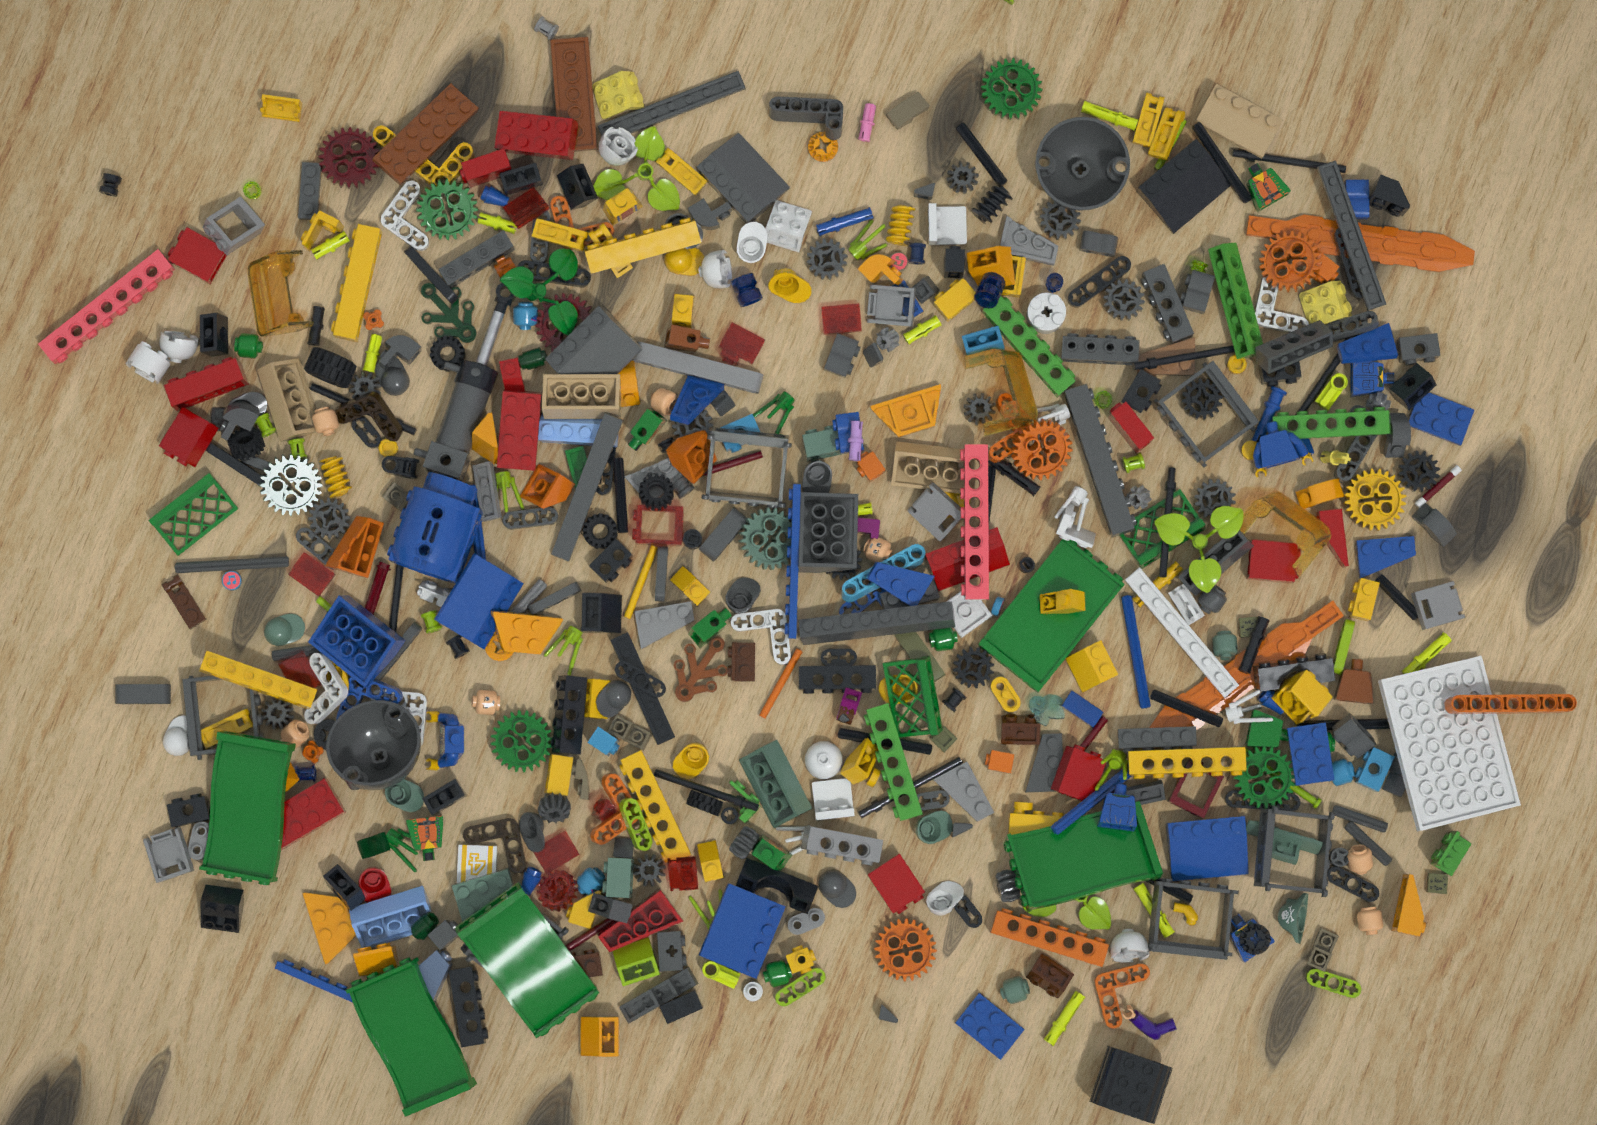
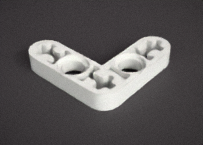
M408 181L382 214L381 223L387 230L408 245H411L415 250L424 251L429 246L428 237L403 219L421 193V188L417 182ZM415 185L416 193H410L408 197L411 200L409 202L402 194L404 193L407 196L409 193L408 187ZM397 201H405L406 207L403 210H398L396 208ZM391 209H394V211L400 215L399 217H397V215L395 214L393 217L394 223H389L387 225V221L385 220V218H390L393 215ZM407 226L410 228L408 236L400 234L402 227ZM414 232H417L415 234L416 238L420 240L424 238L425 245L417 246L418 243L412 238Z
M1263 277L1255 308L1258 326L1290 333L1298 329L1297 326L1293 325L1291 329H1288L1290 319H1293V324H1298L1301 321L1303 326L1309 325L1306 318L1274 311L1279 285L1275 288H1272L1271 285L1270 290H1263V287L1265 289L1268 288L1267 277ZM1262 295H1270L1272 302L1264 304L1261 300ZM1262 313H1265V317L1271 318L1272 315H1275L1272 320V325L1269 324L1271 320H1264V322H1260V318H1258V316H1260ZM1278 317H1284L1286 319V325L1284 327H1280L1276 324V319Z
M773 609L741 613L732 617L731 626L739 632L770 628L774 660L780 665L789 662L791 653L788 635H785V640L781 643L774 639V635L777 632L785 634V629L783 628L773 630V626L777 627L776 621L772 620L775 613L783 616V619L780 620V626L787 623L786 615L782 610ZM756 615H761L764 618V623L760 626L753 623V618ZM746 616H750L752 627H747L748 623L742 624V628L734 625L738 617L745 621L747 620ZM787 644V648L783 647L784 654H788V657H785V661H781L780 658H777L780 650L779 648L775 649V645L782 646Z
M314 653L311 655L309 663L325 691L312 703L311 708L305 711L304 718L309 724H319L348 695V688L330 659L322 653ZM328 671L331 673L332 676L329 682L326 679V674ZM325 699L329 701L327 709L323 705Z
M380 690L374 691L373 694H379ZM393 692L392 695H391V697H392L391 700H392V701H393L394 698H395V693H394V692ZM402 692L405 701L401 706L407 709L413 717L420 716L422 719V723L419 726V729H421L422 746L425 734L427 698L420 693ZM408 695H411V700H417V697L420 696V699L424 701L419 707L414 703H410V707H406Z

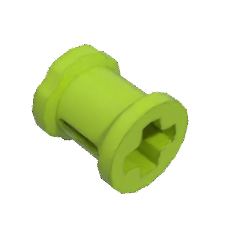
M269 413L259 416L255 422L263 438L276 432V428L273 427L269 419Z
M304 438L288 441L294 459H296L298 454H300V460L307 457L303 444L305 442Z
M1141 452L1136 456L1122 457L1126 474L1130 473L1131 470L1145 469Z
M437 610L421 615L427 628L426 634L443 629L439 622L434 620Z

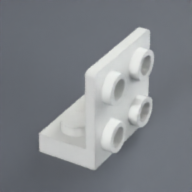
M776 200L766 226L767 243L800 252L812 211Z
M929 203V245L967 244L965 206L936 207V203Z
M1069 503L1062 514L1056 534L1064 540L1077 542L1081 547L1092 548L1096 533L1084 528H1080V531L1076 530L1077 526L1073 524L1076 512L1073 511L1075 505Z
M844 778L812 782L816 821L855 816L851 782Z

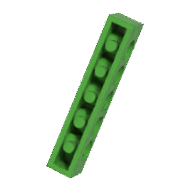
M1237 243L1220 244L1208 249L1236 358H1251L1256 356L1255 347L1262 345L1263 342Z
M999 295L983 309L982 313L994 327L999 326L1001 335L1058 398L1075 383L1076 380L1074 378L1076 376L1069 368L1065 369L1062 366L1063 361L1057 354L1053 355L1049 351L1050 346L1045 340L1040 341L1036 336L1038 334L1031 325L1029 327L1026 325L1024 316L1019 311L1015 312L1011 308L1012 303L1010 300ZM1003 312L1008 313L1010 320H1001L1000 314ZM1020 327L1023 330V334L1017 336L1013 333L1012 329ZM1027 341H1032L1035 343V348L1033 350H1029L1025 347V343ZM1040 355H1044L1048 358V362L1046 364H1041L1038 362V357ZM1051 370H1058L1061 376L1057 379L1053 378L1050 375Z
M1375 407L1374 411L1367 412L1366 408H1356L1354 412L1348 413L1347 409H1337L1335 413L1327 414V410H1318L1316 414L1308 415V411L1296 412L1297 415L1289 416V412L1277 413V416H1273V422L1277 421L1279 431L1287 430L1294 433L1300 439L1391 434L1390 411L1385 410V407ZM1369 416H1373L1376 420L1372 427H1368L1365 423L1366 418ZM1349 417L1356 419V425L1352 428H1348L1346 425V420ZM1330 418H1334L1337 421V425L1333 429L1327 427V421ZM1311 419L1317 421V427L1314 430H1310L1307 426ZM1292 420L1298 422V428L1294 431H1291L1288 427L1289 422Z
M889 703L867 709V714L864 715L867 726L871 725L872 733H869L872 744H876L878 751L875 752L878 763L882 762L884 767L881 773L883 780H888L890 788L887 789L889 799H894L895 807H892L895 818L903 821L922 815L923 813ZM883 720L886 722L887 727L884 731L876 729L875 724L877 721ZM883 739H890L892 741L891 749L885 750L882 748L881 742ZM895 757L898 760L896 768L888 767V758ZM899 775L904 779L901 787L894 786L893 778ZM901 794L909 796L910 800L907 805L899 803L898 798Z

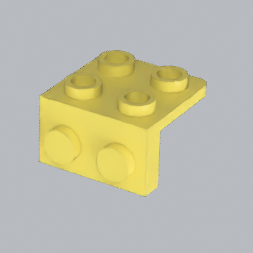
M620 71L593 84V91L602 119H608L626 110L644 108L643 97L639 91L638 79L634 72Z
M1330 281L1299 294L1309 324L1319 320L1324 324H1328L1352 316V307L1346 299V289L1341 281Z

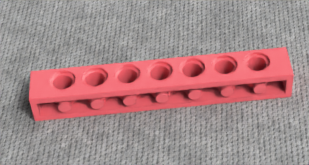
M157 249L38 343V345L54 364L64 362L68 358L67 355L72 351L76 352L83 346V342L98 335L97 331L102 327L106 328L113 323L112 319L118 315L122 316L125 314L131 304H137L143 299L145 293L154 291L158 287L159 282L169 279L173 275L175 268L163 253ZM156 268L157 274L154 277H149V271ZM137 280H142V286L135 289L134 283ZM122 292H127V298L120 301L119 295ZM112 304V310L105 313V305ZM97 316V322L92 325L89 324L90 317ZM81 327V335L74 336V330ZM66 339V347L59 348V342Z
M965 444L964 449H960V461H964V468H960V480H964V488H960V499H964V507L960 509V516L964 518V526H961V538H964V545H961V557H964V565H961V576H964V584H961V596H965V600H988V444ZM972 459L979 462V468L976 470L969 467V461ZM974 478L979 481L977 489H972L969 486L970 479ZM971 498L979 500L978 508H972L969 505ZM971 517L979 519L980 524L978 527L970 526L969 520ZM970 537H978L980 540L979 546H971L969 543ZM975 555L980 559L978 566L970 564L969 559L971 556ZM971 575H977L980 578V583L977 586L970 583Z

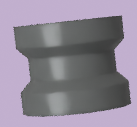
M684 476L673 484V489L678 493L679 499H682L695 489Z
M1344 848L1331 850L1329 853L1330 863L1335 867L1347 865L1349 862L1347 858L1349 852Z

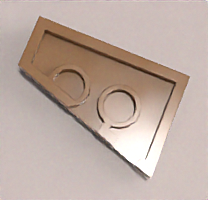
M1195 337L1139 354V361H1145L1146 358L1151 357L1162 358L1195 352ZM1195 360L1161 365L1155 369L1144 368V370L1153 375L1193 376L1195 374Z

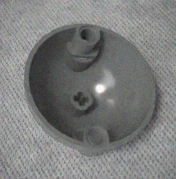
M1075 117L1058 123L1044 136L1037 150L1035 168L1043 190L1053 201L1072 210L1084 211L1106 205L1121 192L1129 176L1130 157L1124 140L1113 127L1095 118ZM1046 159L1049 165L1043 167L1039 164V160ZM1117 164H1123L1125 166V171L1119 172L1116 170L1115 166ZM1078 167L1082 168V175L1078 174V171H1076Z
M384 700L363 702L345 711L330 729L326 743V752L330 765L351 790H382L398 784L413 770L421 751L420 729L413 715L399 704Z

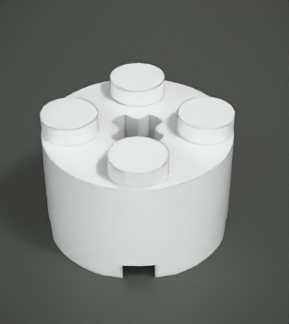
M1041 293L1035 296L1028 306L1026 314L1028 324L1041 334L1053 333L1062 325L1066 316V307L1058 295ZM1044 310L1050 312L1048 317H1046L1045 314H1042Z
M142 341L140 344H137L125 364L129 368L131 366L135 367V373L151 382L155 380L156 384H159L171 365L169 363L170 360L167 359L168 356L159 350L156 353L149 344Z

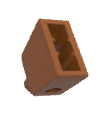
M671 325L666 332L664 348L696 352L698 348L708 349L710 338L700 336V330ZM687 337L691 338L692 343L687 341Z
M1352 659L1351 670L1343 669L1339 677L1334 700L1363 704L1373 703L1371 672L1362 671L1363 660Z

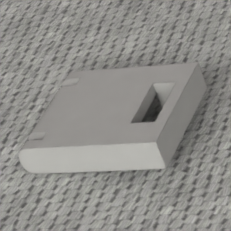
M870 285V289H878L877 293L869 292L867 315L875 316V320L867 319V323L913 327L916 288ZM904 297L910 298L908 316H902Z
M933 482L912 504L913 507L907 510L940 542L962 519L960 516L961 507ZM951 515L955 520L946 529L941 523Z
M1454 581L1411 593L1422 630L1465 618L1464 614L1458 615V612L1463 611L1457 589H1450V587L1455 585ZM1425 599L1427 600V604L1432 616L1428 619H1426V615L1421 601Z
M176 827L174 830L170 829L143 839L156 883L194 871L181 827ZM178 864L181 871L167 875L165 868Z

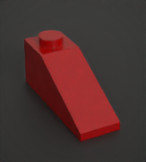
M513 358L499 361L504 388L526 391L519 359Z
M1342 509L1318 511L1316 513L1317 516H1314L1315 528L1318 527L1320 535L1341 567H1348Z

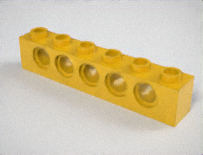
M210 651L205 652L199 671L308 710L311 708L317 689Z
M1245 747L1128 751L1129 776H1133V779H1145V775H1153V778H1164V775L1172 774V778H1182L1184 774H1192V777H1203V773H1211V776H1223L1224 772H1231V776L1242 775V772H1246ZM1229 757L1232 761L1231 766H1222L1221 759ZM1185 758H1189L1193 762V766L1189 769L1182 766V760ZM1203 758H1210L1212 766L1209 768L1203 767L1201 760ZM1165 759L1173 761L1171 769H1165L1162 766V762ZM1145 760L1153 761L1154 767L1151 770L1144 769L1143 762Z
M642 750L621 759L622 764L619 767L623 775H628L630 782L627 784L631 792H636L639 798L637 802L640 809H644L647 815L644 817L648 828L652 827L655 832L652 835L656 845L661 844L663 852H661L665 863L669 862L672 865L691 856L692 854ZM636 768H640L643 771V776L640 779H635L632 775L633 770ZM645 785L650 786L652 790L651 794L647 797L641 794V788ZM652 803H657L660 806V810L656 814H652L649 811V806ZM665 820L668 823L666 831L658 830L657 824L659 821ZM668 838L676 840L675 848L669 849L666 847V840Z

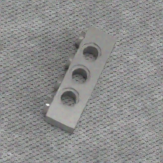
M805 826L801 849L807 850L806 854L818 856V852L825 853L827 858L836 859L837 855L843 856V860L849 862L859 859L861 864L872 866L873 862H880L883 840ZM823 838L827 840V844L824 848H822L820 844ZM841 841L845 844L843 851L839 850V843ZM861 844L863 852L859 855L857 847Z

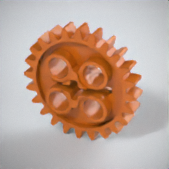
M1285 231L1283 232V237L1276 234L1277 240L1274 241L1270 238L1271 245L1264 244L1267 251H1261V255L1264 257L1259 258V262L1262 263L1259 268L1260 270H1265L1261 274L1263 277H1267V284L1272 282V288L1279 285V291L1286 287L1287 293H1289L1290 288H1294V291L1297 292L1298 286L1304 290V283L1311 285L1310 278L1317 279L1314 272L1320 273V269L1317 266L1322 265V263L1317 259L1321 258V254L1316 253L1319 251V248L1314 246V240L1309 241L1308 235L1302 238L1301 232L1297 236L1294 235L1293 231H1291L1290 236H1287ZM1296 248L1303 249L1299 254L1293 253ZM1277 252L1284 253L1280 258L1274 257ZM1289 259H1292V264H1288ZM1299 266H1306V269L1304 271H1297V268ZM1280 270H1287V273L1285 275H1278V272Z
M1043 418L1040 424L1035 419L1034 425L1031 426L1027 423V429L1021 427L1022 434H1015L1018 440H1012L1016 447L1010 448L1014 452L1011 455V458L1015 460L1013 464L1018 467L1019 472H1023L1026 477L1030 475L1033 480L1036 475L1039 480H1042L1043 475L1049 479L1050 473L1056 476L1057 469L1062 472L1061 465H1068L1065 459H1071L1067 452L1073 451L1069 447L1072 441L1068 439L1070 435L1065 432L1066 429L1063 426L1060 427L1058 422L1053 424L1051 419L1046 423ZM1049 435H1052V438L1049 441H1046V438ZM1031 440H1034L1031 446H1027ZM1052 453H1056L1053 458L1049 459ZM1034 458H1038L1034 464H1031Z
M905 918L904 924H902L897 919V925L890 922V929L885 926L883 927L886 932L885 934L878 933L882 939L875 940V942L880 944L879 947L874 948V950L880 953L875 958H881L878 965L884 964L885 967L882 971L889 970V977L896 974V980L902 976L903 981H906L907 976H910V979L914 981L915 974L921 978L920 972L928 973L925 967H932L929 961L936 960L935 957L931 956L932 953L937 952V950L932 949L936 942H930L934 935L926 934L929 928L921 929L923 923L915 926V920L909 924L908 919ZM914 932L918 935V941L911 944L908 942L907 936L909 933ZM891 937L899 939L898 947L891 948L888 941ZM904 944L907 947L922 945L920 949L908 951V955L904 953L889 955L890 951L902 949ZM917 951L922 953L923 956L919 963H915L912 960V954ZM901 956L904 963L901 967L893 965L894 957Z

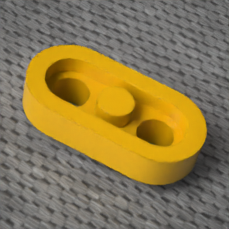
M995 678L991 682L992 693L1006 712H1015L1021 704L1019 696L1006 678ZM998 683L1003 684V690L997 689L996 686ZM1009 699L1014 701V705L1011 707L1007 705Z

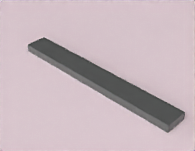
M736 71L600 124L598 128L601 136L610 127H613V129L620 127L632 134L746 88L739 71Z
M1333 161L1318 166L1317 170L1367 311L1384 306L1386 301L1337 162Z
M608 413L604 414L551 555L570 561L623 419Z

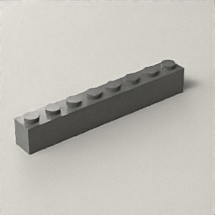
M1087 384L1065 390L1064 396L1111 538L1132 532L1135 529L1134 526L1137 525L1134 514L1130 515L1128 507H1131L1128 496L1124 497L1122 489H1125L1122 478L1118 479L1116 471H1119L1116 460L1112 461L1110 453H1113L1110 442L1106 443L1104 435H1107L1104 424L1100 425L1098 417H1101L1098 406L1094 407L1092 399H1095L1092 388L1088 389Z
M952 601L799 620L800 639L803 645L956 627Z

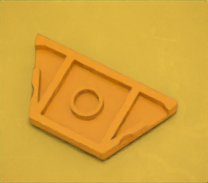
M941 384L872 405L870 408L898 438L935 427Z
M491 610V616L494 618L496 625L495 629L500 638L501 648L507 652L540 655L563 622L561 617Z
M302 893L324 963L328 964L356 937L351 924L349 909L338 897Z

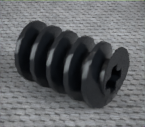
M996 183L997 186L991 187L992 192L988 191L986 193L988 198H981L982 203L978 202L976 204L977 209H971L974 216L984 224H986V221L993 222L990 216L997 217L996 210L1003 211L1000 205H1008L1006 198L1011 201L1013 200L1010 193L999 183Z

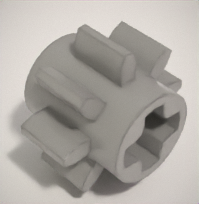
M886 327L876 334L878 336L876 342L881 350L887 349L890 352L899 346V334L895 329L889 331V328Z
M1377 392L1374 395L1370 394L1366 407H1370V411H1374L1375 407H1385V410H1388L1391 401L1387 400V394Z
M1136 485L1132 487L1131 492L1127 494L1130 504L1135 509H1138L1140 506L1142 509L1147 507V503L1152 500L1150 498V490L1144 488V485H1141L1139 488Z

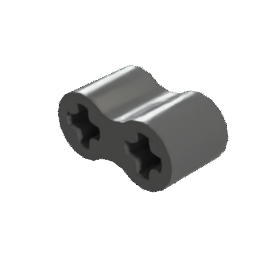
M1083 231L1080 251L1115 257L1118 237L1093 231Z

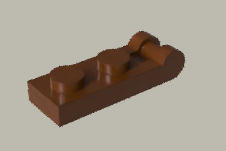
M179 574L175 575L171 581L161 584L190 630L207 620ZM178 585L181 590L174 593L172 588Z

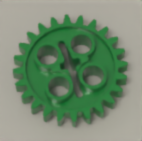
M1012 58L1011 63L1004 59L1003 65L997 61V68L991 65L992 73L986 71L985 75L988 78L982 79V82L986 84L981 86V90L986 91L981 95V97L987 98L984 104H990L989 111L995 109V116L999 112L1002 113L1001 119L1005 115H1008L1009 120L1012 119L1013 115H1015L1017 120H1019L1020 114L1026 117L1027 110L1032 113V106H1038L1035 100H1041V96L1037 94L1043 91L1042 88L1038 87L1042 84V81H1036L1039 78V74L1033 75L1035 68L1033 67L1029 70V63L1023 66L1022 59L1019 60L1018 64L1015 63L1014 58ZM1010 72L1016 73L1017 78L1015 80H1011L1008 78L1007 74ZM1000 77H1003V78L1005 79L1006 83H1005L1004 81H1002V80L1000 79ZM995 85H1001L1003 87V91L996 92L994 91L993 87ZM1027 86L1030 92L1024 94L1020 91V88ZM1009 87H1011V88H1012V87H1015V92H1014V91H1010V92H1009V91H1008V88H1009ZM1018 96L1021 97V98H1023L1024 101L1021 102V101L1019 100ZM1012 98L1016 101V105L1009 106L1006 100Z
M448 178L445 179V183L438 179V185L431 182L432 188L429 189L425 186L426 194L420 193L423 200H417L421 207H417L416 211L422 212L417 215V218L423 219L420 225H427L425 232L432 230V237L438 233L440 240L443 235H446L447 240H449L450 235L457 239V233L463 237V230L465 229L469 232L468 225H475L471 219L477 218V215L473 213L478 211V207L473 206L477 203V199H471L474 193H468L469 186L463 189L462 181L456 185V179H453L452 183H449ZM442 193L446 196L453 225L449 224L447 213L444 210ZM453 193L459 195V199L455 202L448 199ZM437 198L441 203L439 206L434 207L430 202L432 199ZM462 212L464 217L457 220L454 218V214ZM438 217L446 219L442 225L437 224L435 220Z
M518 710L517 716L510 712V718L504 715L503 719L505 722L497 721L500 727L493 728L497 734L491 735L495 742L490 743V745L496 746L492 753L498 752L499 755L495 759L502 758L501 766L507 763V770L514 766L515 772L522 768L523 773H525L526 767L533 771L534 764L539 768V760L546 762L543 756L550 755L547 748H552L548 744L552 737H547V734L551 730H545L548 723H540L542 717L537 720L535 719L536 713H533L530 717L527 710L524 715ZM521 722L525 725L526 730L524 733H518L515 730L517 723ZM508 730L513 731L519 738L525 737V743L532 747L535 753H532L524 745L518 746L517 743L519 741L509 734ZM532 735L540 737L539 745L534 746L530 743ZM510 737L513 740L511 748L504 747V738ZM519 750L527 751L528 758L526 760L518 758Z
M1265 746L1262 747L1261 752L1255 747L1254 754L1250 750L1247 751L1246 772L1233 777L1234 780H1238L1234 787H1240L1241 789L1237 794H1244L1243 801L1250 799L1249 805L1256 802V808L1263 804L1264 809H1267L1269 803L1272 807V805L1275 806V801L1281 805V798L1289 799L1286 793H1293L1289 787L1295 786V783L1291 782V779H1294V775H1291L1293 768H1289L1292 761H1285L1286 754L1281 757L1279 756L1281 750L1273 753V747L1266 751ZM1269 760L1276 764L1274 771L1267 769L1266 764ZM1249 766L1256 767V776H1251L1248 773ZM1278 771L1281 772V775L1268 778L1266 782L1261 780L1251 784L1248 783L1251 779L1263 776V772L1265 775ZM1274 779H1278L1281 782V788L1278 790L1272 786ZM1256 784L1261 785L1263 788L1261 795H1257L1254 792L1253 788Z

